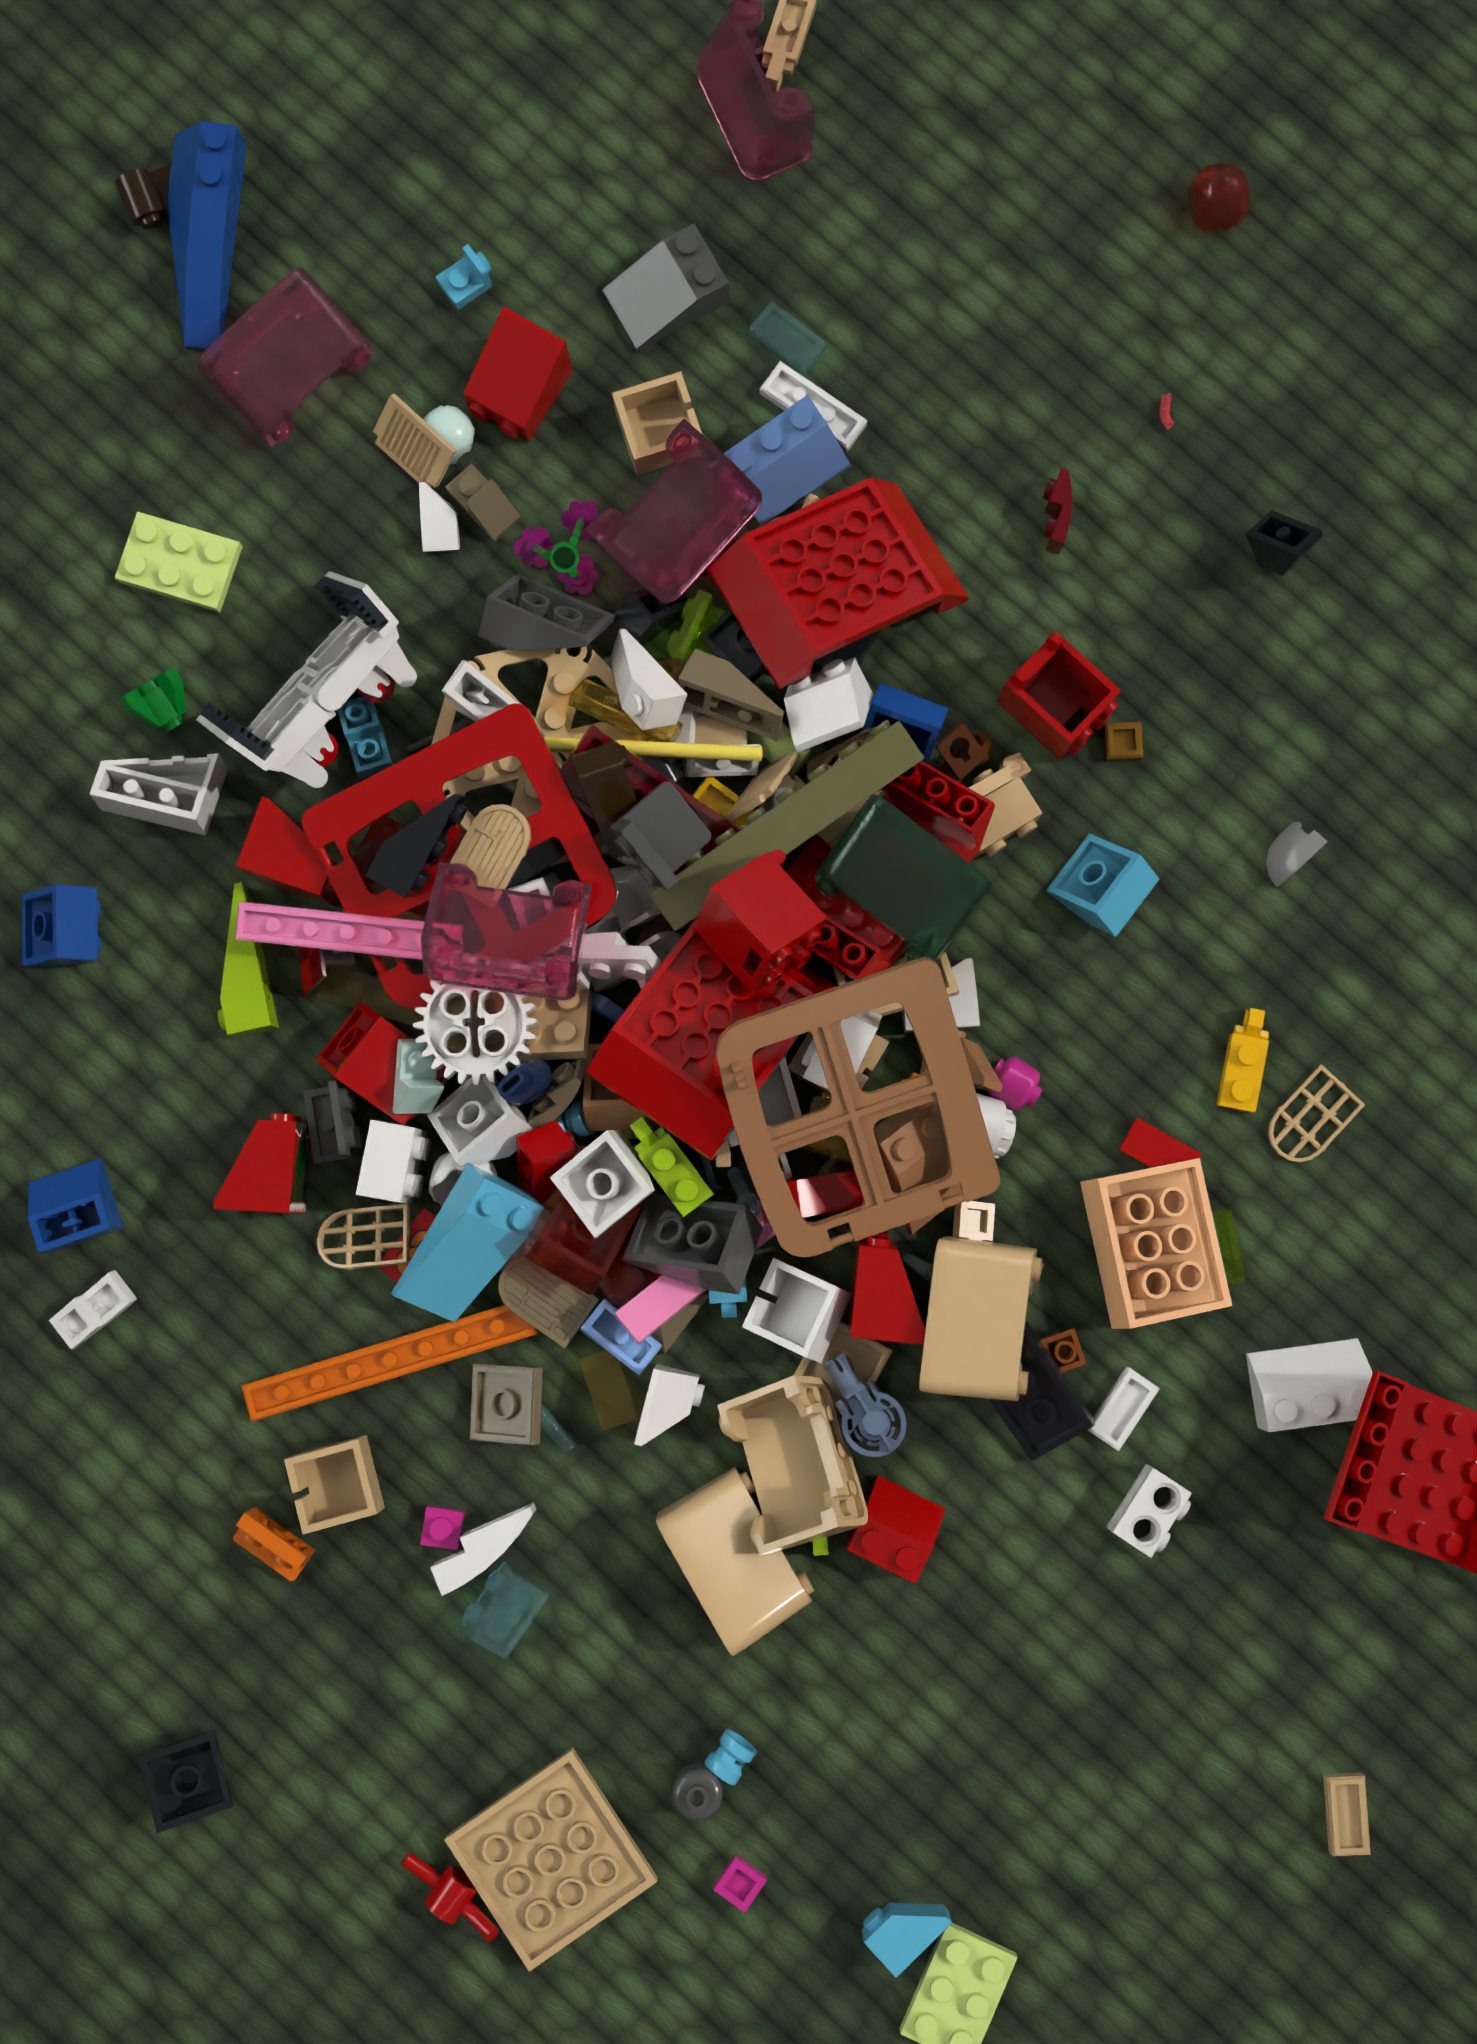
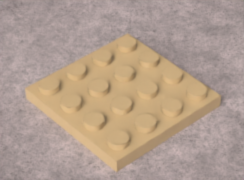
M573 1747L450 1832L444 1839L529 1972L651 1887L658 1879Z

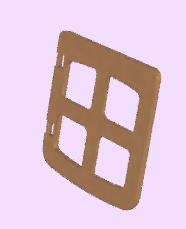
M918 958L738 1020L726 1027L719 1036L716 1045V1057L740 1148L759 1199L779 1244L791 1255L803 1258L816 1256L833 1250L834 1247L851 1241L856 1242L936 1214L950 1206L965 1201L967 1203L990 1195L999 1187L1000 1174L945 983L938 964L931 958ZM889 1003H900L913 1028L926 1064V1069L924 1073L874 1091H863L860 1089L841 1029V1021ZM810 1032L831 1094L830 1103L823 1109L770 1126L766 1124L757 1091L751 1059L752 1055L759 1048ZM928 1102H936L947 1144L949 1172L946 1176L895 1193L891 1190L874 1136V1125L882 1118ZM831 1136H841L845 1139L864 1201L857 1208L817 1222H807L803 1219L792 1197L779 1164V1156L785 1152ZM960 1184L962 1193L941 1199L939 1190ZM845 1223L849 1224L850 1232L831 1239L829 1238L828 1229Z

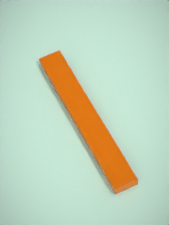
M506 1305L457 1319L455 1322H447L248 1383L241 1387L250 1420L253 1422L539 1334V1330L518 1315H514Z

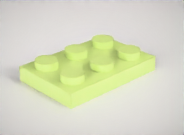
M137 511L115 579L125 585L220 613L243 546L239 541Z
M952 1923L938 1936L899 2028L900 2034L920 2044H981L1018 1958L1016 1952Z

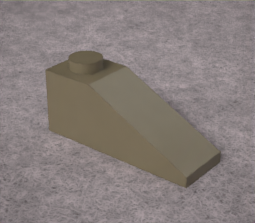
M695 649L678 677V685L688 694L684 707L777 741L780 736L784 711L729 661Z

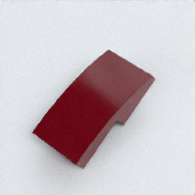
M1061 468L1057 480L1049 479L1042 499L1048 500L1044 513L1051 515L1043 535L1050 538L1046 551L1059 555L1065 542L1072 511L1071 480L1069 471Z

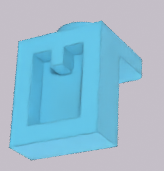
M468 244L462 247L464 257L436 276L438 285L457 310L492 287L489 272L492 268L480 251L475 254Z

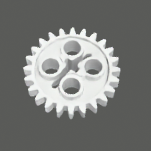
M472 962L470 972L467 973L460 964H457V976L452 977L444 970L442 971V976L445 982L442 985L433 980L429 982L435 991L433 995L421 993L420 996L428 1004L426 1007L415 1008L417 1013L424 1016V1021L413 1023L414 1028L424 1031V1034L416 1038L415 1041L418 1044H428L429 1046L421 1054L422 1057L425 1059L436 1057L431 1065L432 1069L436 1071L444 1065L446 1066L444 1071L445 1078L450 1079L458 1072V1083L464 1085L470 1075L474 1085L480 1086L482 1076L486 1075L487 1079L492 1084H495L496 1072L500 1071L506 1076L510 1072L508 1069L510 1063L515 1066L522 1064L517 1057L519 1053L531 1055L532 1052L524 1044L525 1041L537 1040L534 1034L528 1032V1027L538 1025L539 1021L528 1017L527 1014L537 1008L535 1004L523 1003L529 997L530 992L527 989L516 992L521 982L517 977L508 983L506 982L508 977L506 969L503 968L495 976L494 967L491 963H488L484 971L480 972L478 964ZM474 991L479 992L477 1015L485 1022L483 1026H479L477 1029L480 1056L478 1058H475L473 1055L475 1032L470 1027H467L468 1023L475 1020L474 1004L472 1001V993ZM494 995L502 996L504 999L502 1010L496 1014L487 1013L485 1007L487 1000ZM458 996L464 997L466 1001L464 1011L459 1015H450L448 1012L450 1000ZM493 1033H502L505 1038L503 1048L497 1052H489L486 1046L488 1037ZM457 1034H464L467 1041L464 1050L456 1054L451 1053L448 1046L451 1037Z

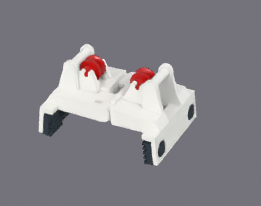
M331 571L322 577L314 587L320 590L319 593L326 596L325 600L331 602L330 605L335 608L338 614L342 615L343 621L308 657L304 666L288 679L247 729L211 703L207 704L196 719L218 738L266 772L267 770L282 771L314 788H320L326 784L328 774L323 766L331 764L337 757L338 743L324 726L329 719L337 715L334 711L341 708L355 690H357L362 698L372 703H381L392 696L395 682L401 687L408 688L413 686L417 679L415 669L410 665L397 643V640L400 638L396 627L399 621L367 584Z

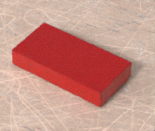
M1139 1118L1134 1119L1118 1148V1151L1148 1168L1197 1159L1202 1156L1198 1151Z

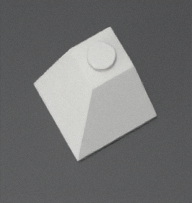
M606 1130L550 1177L594 1238L599 1237L655 1191L646 1166L621 1130Z
M656 1364L653 1368L634 1442L635 1445L643 1446L690 1415L692 1406L700 1407L705 1385L698 1384L699 1374Z

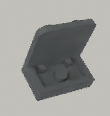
M661 782L609 827L617 837L614 843L627 858L633 857L641 867L638 872L647 884L652 888L656 885L665 890H669L680 881L673 872L711 839L710 831L670 782Z
M339 1080L329 1081V1087L303 1091L314 1164L361 1157L360 1148H364L363 1131L361 1126H356L354 1112L359 1111L357 1093Z

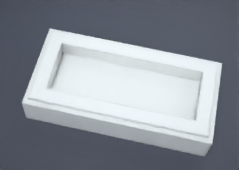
M1126 1366L1094 1414L1095 1425L1088 1429V1431L1119 1451L1160 1388Z

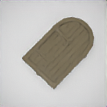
M522 1255L512 1259L503 1267L498 1278V1293L501 1301L514 1315H518L564 1349L580 1326L583 1325L585 1319L599 1300L557 1268L536 1256Z

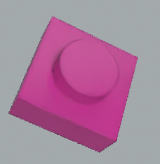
M428 1505L425 1511L420 1545L458 1550L460 1548L465 1510Z
M735 1853L715 1882L713 1890L745 1913L766 1883L767 1875Z

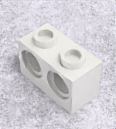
M1145 1464L1106 1527L1152 1558L1155 1552L1160 1553L1166 1547L1171 1536L1168 1531L1174 1521H1180L1186 1515L1191 1505L1188 1499L1192 1493L1150 1465ZM1161 1487H1168L1170 1491L1169 1501L1165 1505L1156 1506L1154 1503V1493ZM1141 1519H1148L1150 1523L1149 1533L1142 1538L1135 1537L1133 1528L1136 1522Z

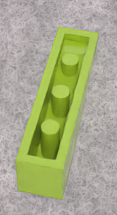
M243 882L234 883L220 994L222 1009H219L217 1012L221 1029L227 1031V1035L234 1038L279 1029L262 942L235 939L238 902L253 903L251 888Z

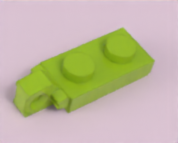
M640 1117L630 1125L641 1141L634 1147L639 1154L638 1157L683 1217L714 1195L671 1135L667 1134L662 1127L653 1132L643 1117Z

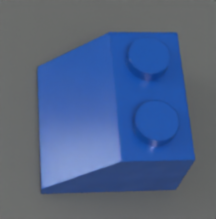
M880 683L862 731L877 727L885 720H888L891 726L900 721L924 756L922 761L928 764L949 708Z
M54 884L22 895V967L71 966L98 961V954L101 949V939L98 935V917L101 906L97 899V888Z

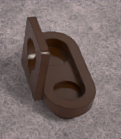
M959 723L936 744L935 748L943 759L934 768L962 784L965 776L976 766L984 764L990 758L992 741L987 733L976 732L971 734L965 724ZM957 738H964V740L950 752L951 743Z

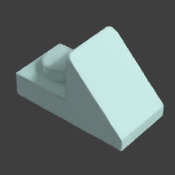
M398 1039L393 1100L394 1114L431 1113L444 1090V1085L436 1079V1071L431 1068L436 1057L426 1059L422 1057L421 1054L429 1046L428 1044H418L415 1039Z

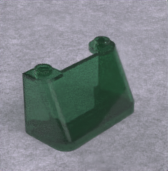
M874 794L861 807L814 874V880L817 882L815 884L816 888L826 897L833 899L834 896L839 898L847 896L903 939V946L906 948L904 955L910 961L927 957L937 963L986 903L992 888L990 881L978 869L888 801Z

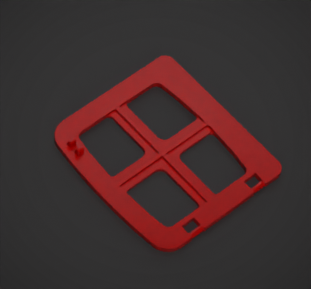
M510 704L314 805L306 810L302 816L303 829L314 851L317 852L325 868V873L346 913L395 918L448 890L456 889L460 891L486 941V946L483 950L462 958L461 963H458L466 973L470 972L472 962L478 964L480 972H483L486 965L491 963L494 967L495 976L503 968L510 971L559 945L606 916L616 902L617 887L614 877L531 711L522 704ZM515 756L520 760L541 801L540 811L527 817L531 827V841L528 849L550 838H558L582 885L579 895L521 931H515L512 929L499 902L495 909H492L441 879L465 836L460 824L457 827L452 826L445 838L449 841L448 848L438 863L430 867L428 873L432 876L424 892L421 895L416 893L415 897L404 898L390 889H386L378 894L371 893L349 849V841L367 826L409 801H414L422 815H424L447 799L442 789L445 782L491 762ZM334 841L344 859L343 862L335 866L325 849V846ZM367 954L379 974L378 977L387 994L395 1003L404 1008L415 1009L427 1006L428 1003L420 995L421 993L433 995L435 991L429 983L431 980L440 985L445 982L442 971L445 970L452 977L457 976L456 963H451L423 974H415L409 968L405 958L393 957L398 966L387 971L379 955Z

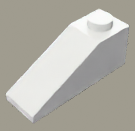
M625 628L619 629L610 656V663L621 708L641 730L677 724L688 694Z

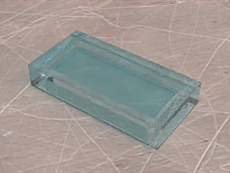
M773 301L768 304L749 327L750 334L804 375L827 349V342Z

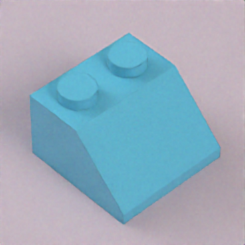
M1089 833L1046 891L1090 925L1116 937L1159 881V878L1140 854Z

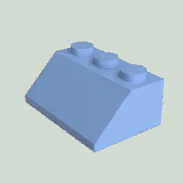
M808 395L717 458L724 473L760 526L768 524L773 519L779 517L806 498L809 493L812 494L851 467L830 427Z

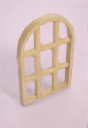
M1321 1064L1287 1101L1277 1108L1269 1122L1268 1137L1270 1145L1279 1156L1287 1161L1304 1162L1312 1160L1326 1150L1327 1146L1358 1114L1365 1104ZM1321 1071L1329 1080L1313 1096L1305 1087ZM1335 1084L1344 1094L1328 1110L1320 1102L1322 1100L1321 1097ZM1302 1093L1308 1098L1306 1100L1307 1104L1292 1119L1284 1110ZM1350 1097L1358 1106L1341 1122L1335 1116L1337 1114L1336 1111ZM1315 1105L1323 1112L1321 1114L1322 1118L1307 1133L1299 1125L1301 1123L1300 1119ZM1280 1115L1287 1121L1285 1123L1287 1126L1274 1138V1125ZM1330 1119L1338 1128L1320 1145L1314 1139L1316 1137L1315 1134ZM1294 1128L1302 1135L1300 1137L1302 1140L1287 1155L1280 1150L1277 1144ZM1308 1141L1317 1149L1308 1157H1294Z
M398 1204L358 1209L349 1208L348 1210L332 1214L319 1229L317 1237L318 1253L327 1264L334 1268L346 1270L409 1264L410 1205ZM403 1210V1221L382 1223L383 1211ZM376 1212V1222L373 1221V1224L352 1226L353 1214ZM346 1216V1225L328 1228L336 1219ZM403 1227V1241L381 1243L382 1231L388 1228ZM376 1230L375 1242L368 1245L352 1246V1234H355L357 1231ZM346 1233V1245L343 1244V1247L324 1249L323 1241L326 1234ZM403 1247V1259L381 1261V1251L384 1252V1249ZM375 1250V1262L352 1264V1254H355V1252ZM346 1253V1264H335L329 1260L326 1254Z

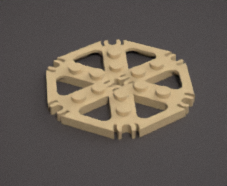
M581 647L579 655L576 657L569 656L566 648H559L558 654H555V648L507 649L475 656L474 660L481 665L483 671H480L479 666L471 660L468 662L521 704L499 681L498 671L507 665L534 659L542 660L547 665L548 672L534 719L543 737L582 738L590 725L571 729L585 679L589 677L599 678L619 699L613 670L592 649L589 662L585 663L583 661L587 654V647ZM446 696L444 697L431 745L450 735L457 710L454 709ZM625 711L620 718L593 724L614 740L655 742L656 735L652 737L646 736L643 730ZM552 752L559 769L565 761L558 754L567 759L571 753ZM509 756L481 766L445 782L442 788L443 792L448 791L449 795L446 798H449L453 794L465 795L469 792L517 781L511 806L517 808L526 818L541 809V801L520 760L515 756ZM468 810L460 823L461 828L465 832H467L470 823L475 818ZM599 832L593 837L601 851L604 841ZM566 854L546 868L570 863L571 861Z

